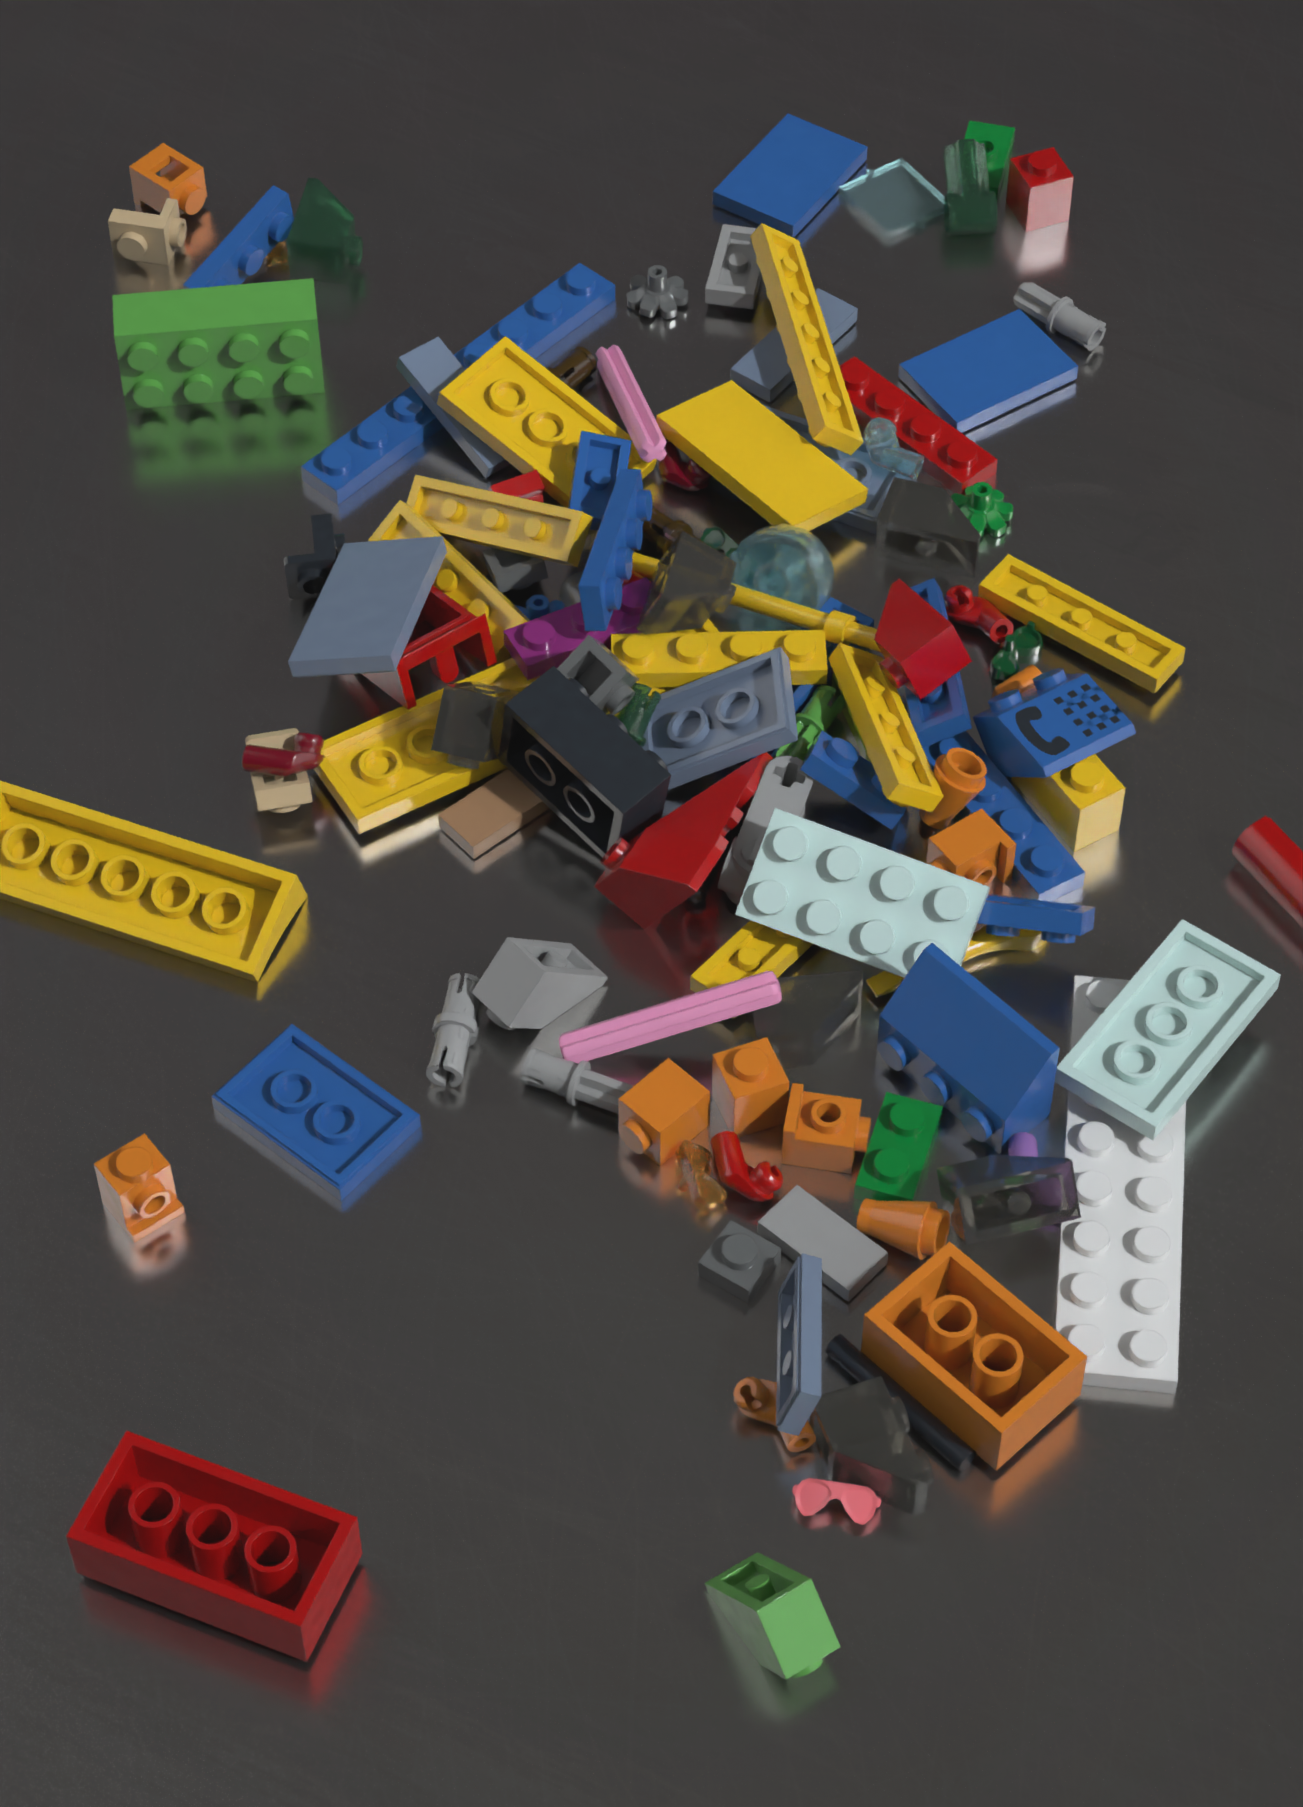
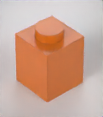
M767 1037L712 1054V1097L729 1131L735 1132L738 1138L785 1123L789 1102V1080Z
M667 1058L618 1098V1130L622 1140L635 1153H645L659 1166L663 1165L710 1125V1091L670 1058Z

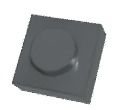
M496 548L482 551L486 568L496 588L501 593L510 590H522L534 582L549 578L543 559Z
M730 1220L698 1261V1276L742 1301L749 1303L780 1263L781 1248Z

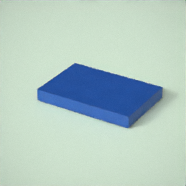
M788 113L713 190L712 204L757 224L763 223L794 238L867 160L868 147Z
M1018 309L900 363L898 377L934 414L963 433L1077 379L1078 365L1022 310Z
M290 1024L211 1096L214 1109L340 1201L346 1198L421 1127L420 1114L293 1024Z

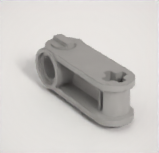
M779 756L768 763L738 837L735 836L731 844L717 888L725 891L727 897L737 905H739L774 809L777 808L802 818L804 816L805 803L813 785V778L800 770L804 761L797 757Z

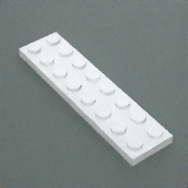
M1075 975L1072 994L1069 1052L1130 980ZM1067 1090L1062 1178L1065 1200L1062 1202L1060 1214L1054 1329L1087 1356L1082 1385L1175 1394L1179 1355L1186 1101L1157 1137L1151 1140Z

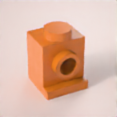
M165 143L160 144L129 166L134 203L142 207L147 204L161 213L167 198L177 199L180 216L184 213L194 215L203 207L207 197L204 168Z
M981 808L929 838L926 864L986 886L996 876L1002 883H1005L1012 879L1016 843Z
M792 1083L783 1129L782 1164L852 1174L855 1151L866 1153L871 1127V1118L861 1116L862 1099L803 1091L804 1084Z
M145 1133L94 1163L102 1203L134 1243L185 1213L184 1206L177 1199L171 1165Z

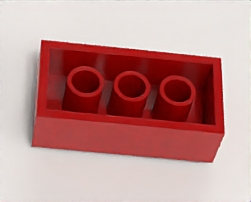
M127 1430L66 1535L76 1573L305 1662L308 1661L363 1554L358 1518L356 1516Z

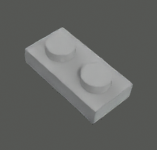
M722 225L705 288V303L746 309L754 308L762 277L760 268L756 263V255L750 238L757 228Z

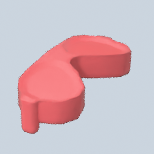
M809 1477L803 1479L792 1488L797 1509L803 1516H813L824 1508L831 1499H838L854 1523L864 1525L873 1518L876 1508L880 1507L882 1501L881 1497L877 1496L869 1486Z

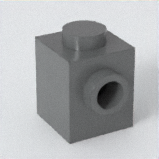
M590 635L557 668L567 679L573 678L586 689L590 700L605 714L609 712L615 715L620 712L635 695V691L631 687L639 680L602 642Z

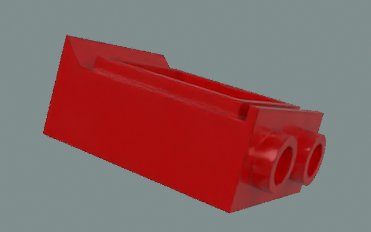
M432 585L416 625L426 620L436 629L406 645L396 671L362 674L407 710L417 705L408 670L429 659L433 674L445 683L452 682L459 672L453 648L454 645L458 644L488 667L497 662L486 614L484 613L476 617L434 585Z

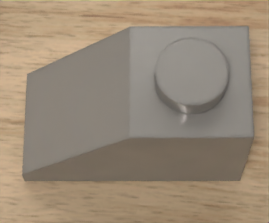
M507 937L472 993L488 1007L486 1010L487 1016L500 1027L511 1031L516 1028L542 1029L602 987L608 977L571 943Z

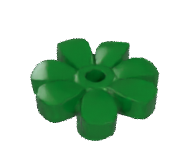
M978 482L967 487L965 495L952 494L948 505L949 510L952 512L949 515V525L955 531H961L967 527V535L978 538L983 537L984 529H986L991 537L996 538L1005 533V521L1013 518V505L1003 502L1004 494L1001 491L992 489V486L986 482Z

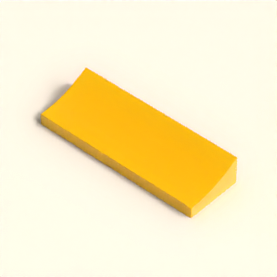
M0 781V899L258 983L280 937L308 897L296 874Z

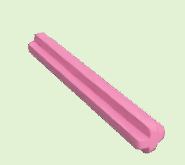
M612 345L608 349L601 346L595 353L598 358L597 368L640 458L647 463L653 459L663 460L667 454L664 449L667 442L621 349L616 345Z
M773 971L758 973L562 1033L559 1036L560 1051L564 1060L578 1064L583 1060L591 1061L779 1004L782 1001L781 987Z

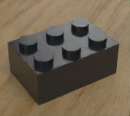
M553 666L505 704L498 760L537 797L543 800L554 813L602 858L618 839L622 837L625 841L629 842L644 829L662 818L671 774L668 772L664 761L651 750L645 751L629 736L625 725L612 714L606 715L590 700L586 689L573 678L567 679Z

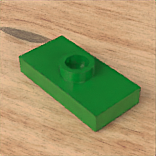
M969 120L952 179L951 194L993 201L998 200L1014 142L1015 127Z

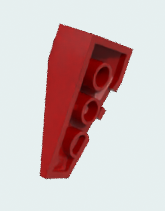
M767 752L756 756L644 829L629 842L625 841L622 837L618 839L601 859L600 864L606 869L594 887L643 929H646L698 891L729 843L724 837L730 829L732 830L739 824L744 814L740 808L756 792L764 770L773 757Z

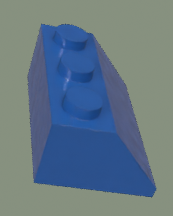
M931 943L924 948L879 1015L877 1050L892 1069L902 1070L920 1086L924 1095L933 1104L943 1105L956 1116L974 1139L980 1142L985 1141L1001 1155L1008 1150V1141L1011 1136L1019 1132L1029 1133L1050 1116L1060 1048L935 944Z

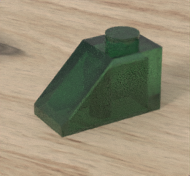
M308 178L286 241L290 278H314V281L347 284L353 265L359 266L361 263L363 239L361 236H356L354 215L319 179Z

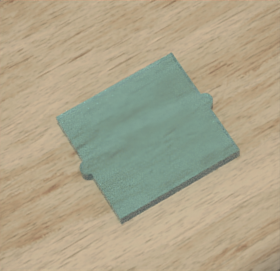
M902 157L876 170L867 169L865 175L839 186V195L888 240L914 227L922 228L924 227V222L951 210V202Z

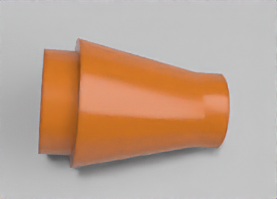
M952 748L947 754H942L936 759L933 773L944 797L932 813L919 809V816L922 821L932 828H947L951 820L986 785L985 775L987 768L985 763L975 753L964 748Z
M865 1198L857 1216V1230L861 1233L872 1236L920 1260L925 1259L927 1255L933 1256L946 1245L950 1229L949 1211L939 1209L935 1201H878Z

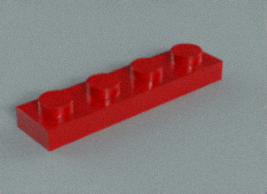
M853 356L839 366L857 423L891 448L918 456L917 467L950 491L965 495L967 487L978 482H985L996 474L997 458L861 360Z

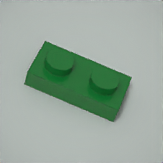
M886 1092L855 1183V1199L862 1201L865 1198L878 1201H915L942 1119L943 1106Z

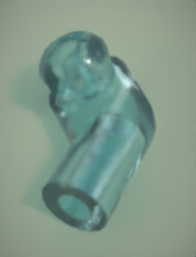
M878 417L868 422L864 430L863 439L871 462L878 467L916 480L922 470L924 456L900 447L896 435L897 428L891 420Z

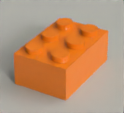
M950 1241L864 1314L861 1352L974 1449L976 1454L996 1471L1081 1395L1087 1356Z

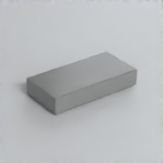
M798 1185L771 1208L757 1224V1233L764 1239L779 1246L781 1251L793 1261H796L797 1257H800L802 1253L822 1258V1283L848 1302L887 1265L888 1252Z

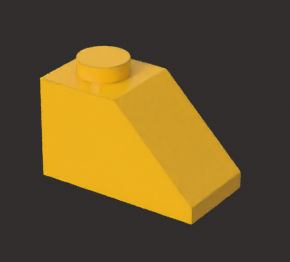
M1096 754L1047 778H1011L1014 784L1073 852L1119 830L1126 788Z

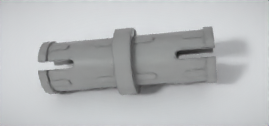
M456 973L449 978L442 1013L438 1014L434 1019L432 1032H434L436 1039L430 1063L426 1069V1076L431 1082L442 1087H446L449 1071L452 1072L450 1079L451 1087L461 1084L469 1046L473 1045L478 1037L479 1027H477L475 1020L480 1000L472 991L480 979L472 974L465 973L462 989L459 988L461 981L460 973Z

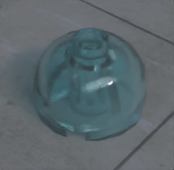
M782 523L758 529L741 541L737 550L731 553L727 562V581L819 610L829 599L833 591L834 566L829 551L818 537L804 528ZM749 611L752 615L759 617V619H755L752 622L762 629L790 631L800 628L799 626Z

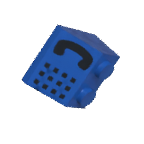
M1063 668L1053 669L1036 676L1033 679L1035 687L1021 694L1018 689L991 698L988 700L990 708L973 716L987 756L1005 777L1047 778L1136 734L1134 725L1087 673L1065 674Z

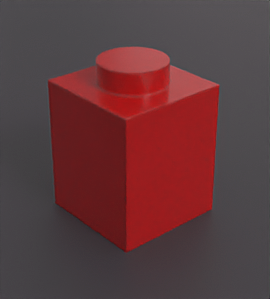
M1054 147L1010 158L1006 204L1025 232L1069 221L1074 176Z

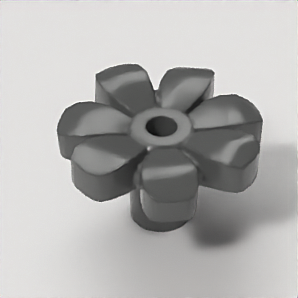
M654 265L648 269V279L641 275H635L631 278V291L626 295L627 306L632 310L639 309V314L643 316L654 317L657 310H659L660 316L663 319H671L677 316V306H684L688 302V290L684 289L683 279L679 276L667 278V270L661 265Z

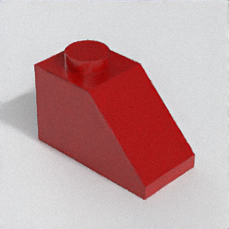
M900 578L891 584L874 638L885 658L879 663V666L886 678L896 689L905 685L921 700L971 663L972 660L951 622Z

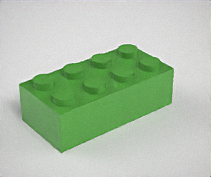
M314 278L112 295L114 339L126 410L325 393Z

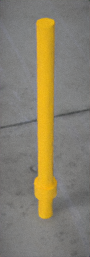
M633 552L632 570L643 577L674 587L681 584L687 591L805 629L825 630V640L835 644L849 645L852 643L881 652L874 640L877 629L857 623V619L853 615L837 610L825 613Z

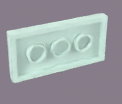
M775 808L735 915L905 978L924 948L931 943L935 944L960 966L962 965L990 887Z
M1182 919L1059 1063L1056 1070L1055 1083L1149 1139L1154 1140L1278 989L1281 974Z

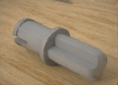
M1023 282L1018 287L1017 293L1013 298L1015 306L1044 322L1046 330L1054 334L1058 331L1088 351L1094 350L1102 341L1106 332V323L1075 307L1073 300L1065 296L1060 299L1033 282Z
M538 1048L530 1050L521 1071V1075H523L521 1082L523 1084L542 1088L565 1097L569 1105L575 1106L580 1100L617 1114L618 1098L633 1087V1085L591 1071V1064L588 1061L583 1060L578 1064L553 1056Z

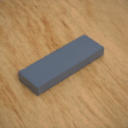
M817 288L815 292L833 344L857 321L858 308ZM777 327L730 369V380L768 402H771L794 380Z
M439 337L398 358L396 365L398 371L485 478L510 465L507 460L437 405L439 392L465 371L464 367Z
M804 1253L797 1257L778 1291L776 1426H778V1431L799 1436L821 1398L822 1258Z

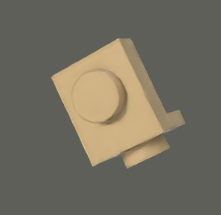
M167 198L160 215L113 208L108 219L113 258L169 266L176 248L182 247L185 242L187 225L186 220L180 218L177 199Z
M296 728L249 735L245 738L246 746L251 744L294 751V737L299 731ZM307 771L286 777L250 772L258 811L269 810L274 813H286L299 808L301 804L313 802Z

